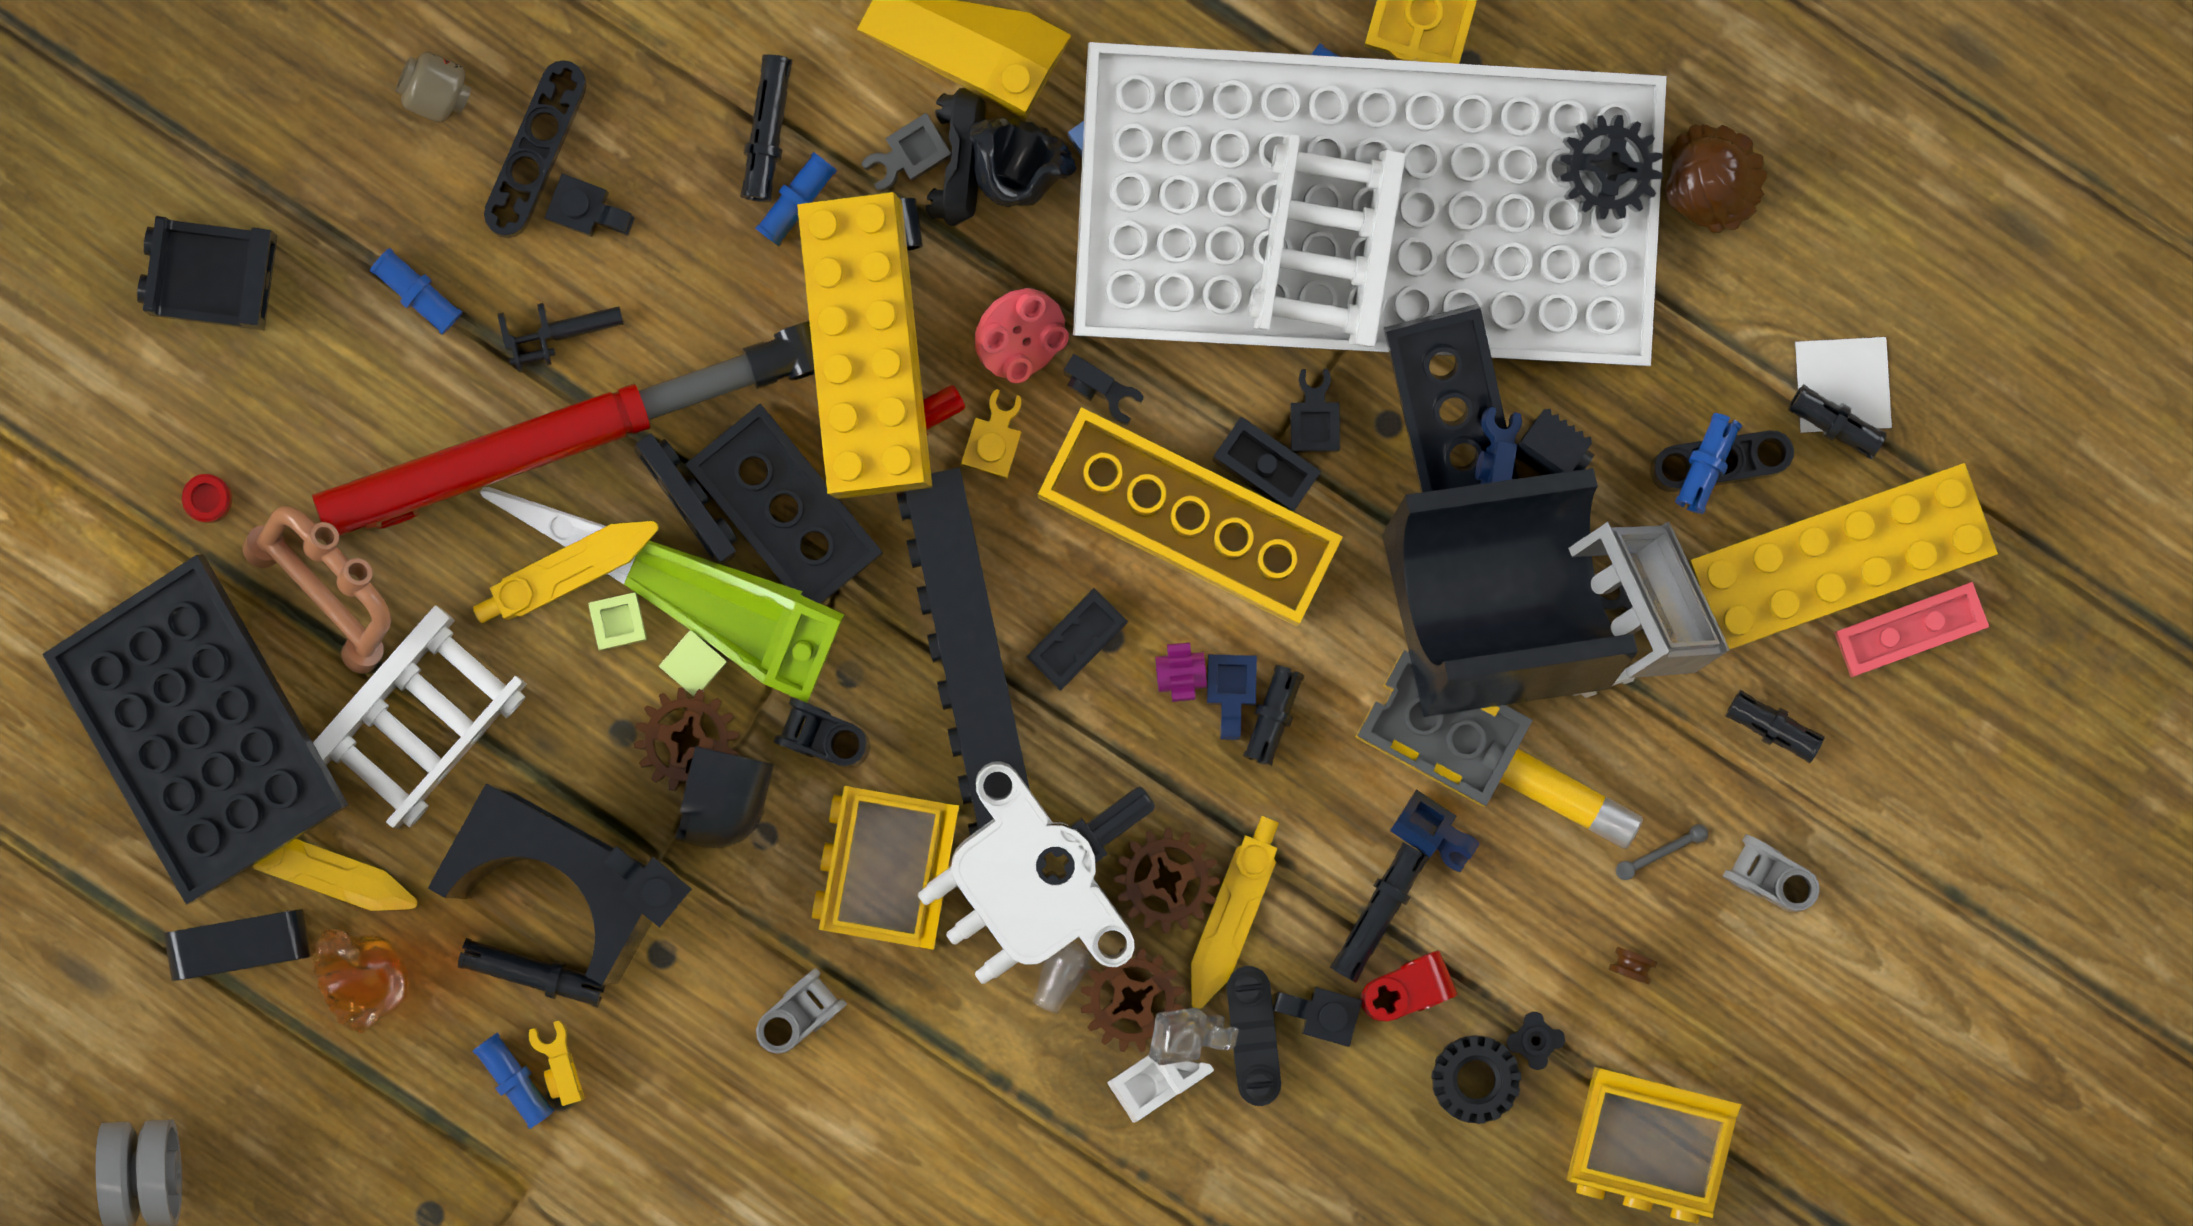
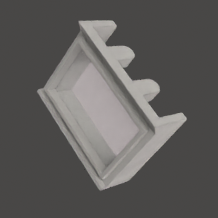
M1606 522L1568 548L1572 557L1609 555L1612 565L1592 578L1591 588L1596 594H1609L1623 585L1633 606L1613 620L1611 631L1615 636L1635 634L1643 629L1653 649L1651 653L1625 669L1629 678L1695 673L1730 651L1670 522H1666L1662 526L1611 528L1609 523Z

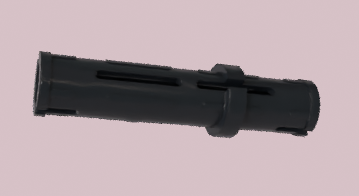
M773 54L762 55L761 75L757 90L752 132L749 143H746L744 146V155L747 156L740 197L747 200L771 202L772 184L776 163L782 158L783 150L779 148L780 133L784 118L791 66L793 64V60L788 59V57Z
M1402 842L1383 878H1377L1373 886L1376 887V890L1350 932L1341 951L1330 965L1331 969L1357 983L1366 963L1374 953L1402 903L1407 905L1411 898L1407 894L1430 857Z
M466 938L462 949H465L464 953L460 952L458 968L469 969L545 991V997L556 999L557 995L590 1004L596 1008L600 1005L602 1000L600 992L604 993L606 985H601L588 978L584 972L566 968V962L555 960L552 964L475 942L469 938Z

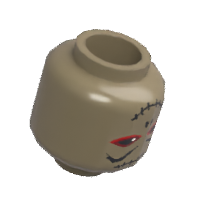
M426 51L420 54L417 59L409 57L402 70L395 91L402 94L401 103L405 109L440 123L445 121L452 111L461 114L469 98L471 87L464 85L465 71L460 64Z

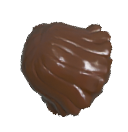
M1695 124L1689 127L1687 135L1682 133L1677 136L1676 142L1671 146L1673 162L1671 175L1665 190L1668 203L1675 211L1684 215L1696 225L1707 227L1712 233H1720L1724 228L1729 230L1739 229L1742 221L1748 220L1757 212L1755 206L1761 202V197L1765 195L1761 189L1767 179V172L1762 169L1764 165L1763 156L1753 152V141L1750 137L1741 133L1736 134L1733 129L1725 125L1714 128L1704 124L1701 126Z

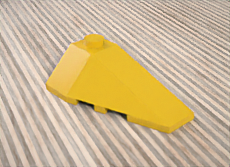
M872 0L857 28V31L1024 120H1027L1071 38L1069 33L1029 12L959 0Z

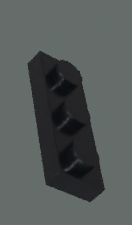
M652 433L636 443L634 452L715 563L724 565L733 559L736 550L732 544L737 541L735 534L722 517L716 521L711 517L704 507L709 502L708 497L694 478L687 482L676 468L681 461L667 440L663 439L658 443Z

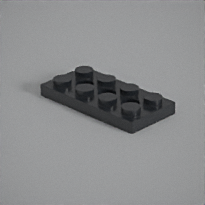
M1478 304L1383 327L1421 493L1481 484V480H1476L1475 478L1477 461L1482 451L1486 452L1487 447L1491 445L1489 437L1486 436L1481 426L1484 412L1490 407L1496 408V425L1501 429H1507L1481 308ZM1439 352H1449L1455 356V365L1452 371L1442 376L1431 373L1429 363L1432 357ZM1449 398H1459L1465 402L1464 414L1455 421H1446L1439 414L1442 403ZM1462 443L1471 444L1476 450L1473 461L1462 467L1453 465L1450 462V453L1453 448ZM1514 462L1512 480H1513V479H1518V474H1517L1515 462Z
M761 403L686 463V466L785 586L802 591L801 595L822 604L883 554L839 499L827 494L825 481ZM751 458L763 460L768 468L766 479L758 485L746 484L740 476L742 464ZM782 495L791 496L798 503L796 517L786 523L776 521L770 511L772 502ZM814 532L823 534L829 542L828 552L818 560L806 558L801 551V543L804 537Z

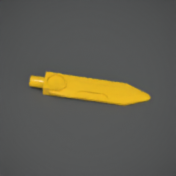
M654 521L610 524L503 578L500 583L490 587L493 597L473 606L477 619L480 623H484L500 614L503 619L508 621L517 616L522 617L630 563L658 531V524Z
M1261 816L1253 838L1245 835L1242 845L1236 847L1191 962L1192 1006L1197 1010L1206 1005L1228 982L1233 973L1275 867L1274 856L1278 848L1272 846L1271 843L1279 822Z
M298 839L293 840L253 865V868L258 871L369 911L414 909L418 905L417 899L387 871Z

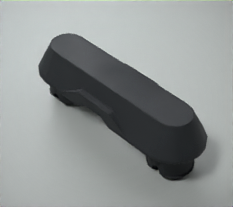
M959 88L954 95L943 93L936 101V104L942 107V109L935 110L936 118L941 124L950 123L949 141L952 145V155L945 171L944 190L933 188L929 192L926 199L933 203L926 205V212L932 220L936 218L944 219L949 226H956L973 217L977 204L978 183L974 170L975 152L973 142L969 139V129L972 123L985 119L986 106L981 97L966 88Z
M1244 966L1235 970L1227 982L1237 1085L1240 1095L1246 1102L1254 1106H1264L1273 1102L1281 1091L1271 987L1268 977L1262 970L1254 966Z

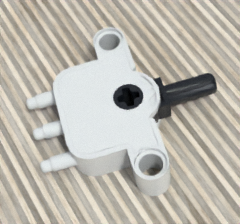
M998 761L984 765L976 778V792L994 819L966 838L956 848L952 858V866L927 883V886L918 892V897L922 903L928 905L935 899H940L957 886L975 910L958 921L955 927L947 932L948 939L952 944H958L963 939H968L987 926L1003 948V950L987 960L984 966L975 972V976L981 984H986L991 979L999 977L1018 962L1027 965L1045 961L1077 937H1080L1100 964L1108 967H1118L1125 964L1132 957L1134 938L1125 921L1093 879L1096 873L1095 863L1108 855L1104 846L1154 811L1155 804L1141 786L1136 787L1086 823L1080 817L1068 825L1062 822H1052L1016 770L1009 764ZM993 772H1003L1012 781L1010 792L1001 798H994L988 795L983 787L985 778ZM1050 852L1056 857H1060L1063 854L1067 857L1063 862L1065 872L1059 876L1055 871H1049L1046 874L1042 870L1047 865L1045 855ZM1115 930L1125 936L1126 944L1119 954L1107 955L1099 949L1098 941L1103 933Z

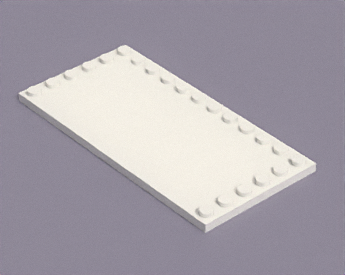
M1090 42L1088 43L1073 336L1389 352L1383 327L1478 304L1481 308L1492 358L1651 366L1661 179L1650 180L1649 186L1657 193L1655 197L1647 198L1642 195L1639 197L1643 205V209L1640 212H1634L1627 205L1625 206V218L1616 220L1612 209H1609L1605 220H1597L1595 207L1581 214L1578 212L1581 202L1579 197L1570 200L1564 198V195L1571 186L1569 182H1557L1556 177L1566 173L1567 166L1556 162V158L1561 155H1569L1570 149L1562 141L1566 137L1580 138L1576 130L1578 124L1584 122L1592 130L1594 129L1593 118L1603 115L1607 126H1610V122L1615 115H1623L1624 128H1627L1633 122H1640L1641 127L1638 136L1640 138L1649 135L1655 137L1653 143L1648 146L1649 152L1662 153L1667 76ZM1289 134L1301 135L1298 152L1369 164L1372 159L1378 160L1379 153L1385 150L1406 153L1375 347L1349 344L1350 333H1344L1343 327L1272 316L1270 329L1259 330L1254 329L1255 318L1248 317L1252 289H1260L1279 174L1271 172L1273 152L1276 143H1284V136ZM1604 135L1596 137L1589 142L1582 153L1593 154L1600 149L1601 140L1604 139ZM1627 142V152L1633 161L1639 162L1637 153ZM1612 156L1609 160L1591 164L1600 166V169L1607 171V179L1610 175L1628 171L1613 165L1611 162ZM1662 159L1653 162L1652 169L1661 172ZM1295 171L1290 200L1362 212L1364 207L1371 208L1374 189L1367 188V183ZM1580 173L1583 184L1592 193L1593 184L1586 174ZM1626 181L1619 186L1618 195L1615 196V200L1627 195L1637 182ZM1287 219L1283 248L1355 260L1356 256H1363L1366 237L1359 236V231ZM1279 268L1275 297L1347 308L1348 304L1355 305L1358 285L1351 284V279ZM1439 352L1435 354L1454 356L1449 352Z

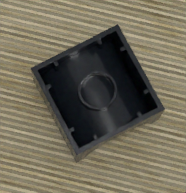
M1594 468L1405 495L1383 532L1382 537L1424 717L1607 690L1612 687L1637 654L1638 650L1634 634L1615 636L1612 633L1611 623L1604 610L1600 595L1596 594L1591 588V580L1595 576L1592 556L1572 557L1568 549L1590 534L1591 506L1594 493L1598 487Z
M488 783L485 784L428 886V889L444 898L467 899L471 891L484 877L509 863L536 859L554 866L578 886L589 905L594 922L595 944L593 956L585 976L601 985L617 984L620 982L652 924L651 920L621 896L630 883L604 863V860L614 849L612 846L507 788ZM633 859L634 861H636V862H637L640 866H642L643 868L646 866V865L640 863L639 861Z

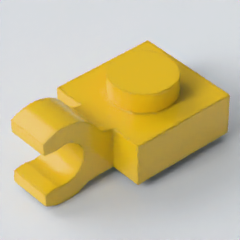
M559 1020L553 1022L557 1033L554 1042L550 1044L542 1042L537 1028L529 1030V1041L535 1050L549 1057L548 1061L551 1069L544 1071L546 1085L551 1098L560 1097L562 1106L584 1100L585 1096L572 1054L567 1046V1029L564 1023Z

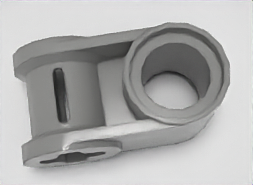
M1745 834L1742 840L1745 844L1733 868L1725 870L1722 877L1739 888L1757 897H1762L1783 910L1799 912L1811 907L1817 900L1820 892L1819 882L1815 875L1806 868L1784 857L1781 852L1768 844ZM1756 856H1758L1759 859L1755 867L1753 868L1750 876H1748L1747 872L1749 871ZM1790 876L1800 877L1808 885V895L1802 903H1792L1783 894L1784 882Z
M814 968L783 995L784 998L767 1011L758 1021L756 1028L757 1039L760 1045L768 1052L781 1054L790 1051L810 1033H815L847 1005L844 999L837 1000L819 979L821 972L817 968ZM807 991H811L824 1006L823 1009H819L807 995ZM774 1018L786 1019L792 1026L793 1033L791 1039L782 1046L771 1045L767 1042L764 1035L766 1024Z

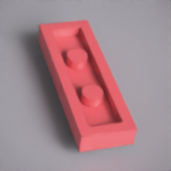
M1970 582L1834 632L1850 677H1854L1989 627L1974 584Z

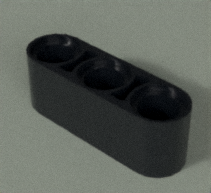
M1771 430L1736 435L1729 452L1733 457L1734 467L1730 473L1719 476L1715 486L1778 475L1791 464L1794 457V448L1791 440L1785 434ZM1702 441L1673 445L1662 450L1653 459L1650 466V475L1654 484L1666 492L1681 491L1692 466L1689 458L1693 451L1699 450ZM1768 441L1779 447L1781 460L1777 466H1766L1759 460L1757 451L1760 443ZM1676 456L1685 463L1686 475L1683 480L1679 482L1671 481L1664 476L1662 463L1666 457Z
M303 909L164 933L172 981L311 957Z

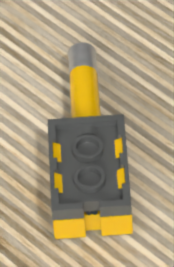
M1405 650L1401 652L1383 685L1384 688L1391 691L1384 705L1377 701L1373 703L1355 738L1481 807L1487 806L1497 785L1501 782L1623 849L1630 846L1643 822L1642 816L1518 748L1533 721L1532 719L1506 705L1424 717L1409 652Z

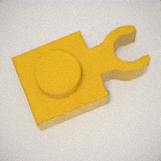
M996 389L991 394L989 402L992 413L990 421L975 418L961 465L1008 479L1022 434L1021 431L1008 427L1010 421L1018 415L1022 401L1021 397L1017 395L1014 407L1009 411H1002L996 405L1000 390Z

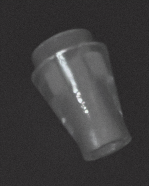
M1071 942L1045 960L1037 992L1032 1001L1045 1010L1059 1013L1064 1002L1092 968L1088 964L1092 957L1091 952Z

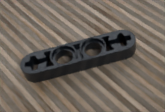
M565 60L556 61L544 71L484 210L485 222L490 230L499 237H516L528 226L583 100L587 87L586 78L581 69L573 62ZM566 71L572 73L571 79L577 87L574 91L565 90L559 103L561 106L569 108L566 114H562L555 107L541 104L545 96L553 102L557 94V87L552 82L554 76L563 77ZM548 114L557 119L559 125L558 132L550 140H539L532 134V123L538 116ZM529 158L538 163L539 176L531 184H519L513 178V166L517 161ZM508 184L518 193L531 194L526 203L521 198H517L513 210L519 216L517 223L508 222L505 228L499 227L500 219L494 212L497 207L505 209L512 197L510 193L502 192L505 185Z

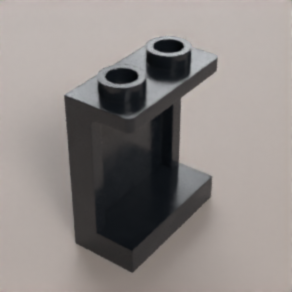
M156 216L154 227L148 226L145 233L144 255L150 256L148 274H141L139 278L137 301L138 303H143V311L154 317L265 331L278 236L268 229L252 227L251 230L174 221L169 220L167 217Z

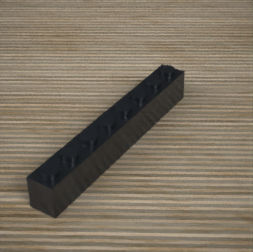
M959 467L931 473L932 488L898 492L896 495L902 521L911 519L915 538L906 541L912 568L922 566L926 585L917 587L922 615L932 614L936 633L927 634L933 663L939 661L943 663L946 680L938 681L937 685L943 710L953 709L956 727L947 729L953 757L963 755L966 775L957 777L963 805L973 803L977 822L968 824L969 833L972 835L994 819L976 792V778L984 765L998 761L1007 763L1016 770L1028 788L1029 783ZM993 772L985 778L983 787L988 795L994 798H1001L1010 792L1012 781L1003 772Z

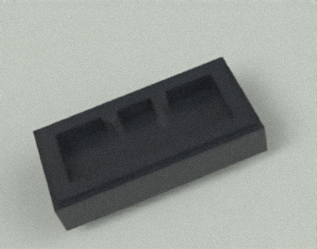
M1093 588L1026 658L1061 691L1125 627L1128 621Z

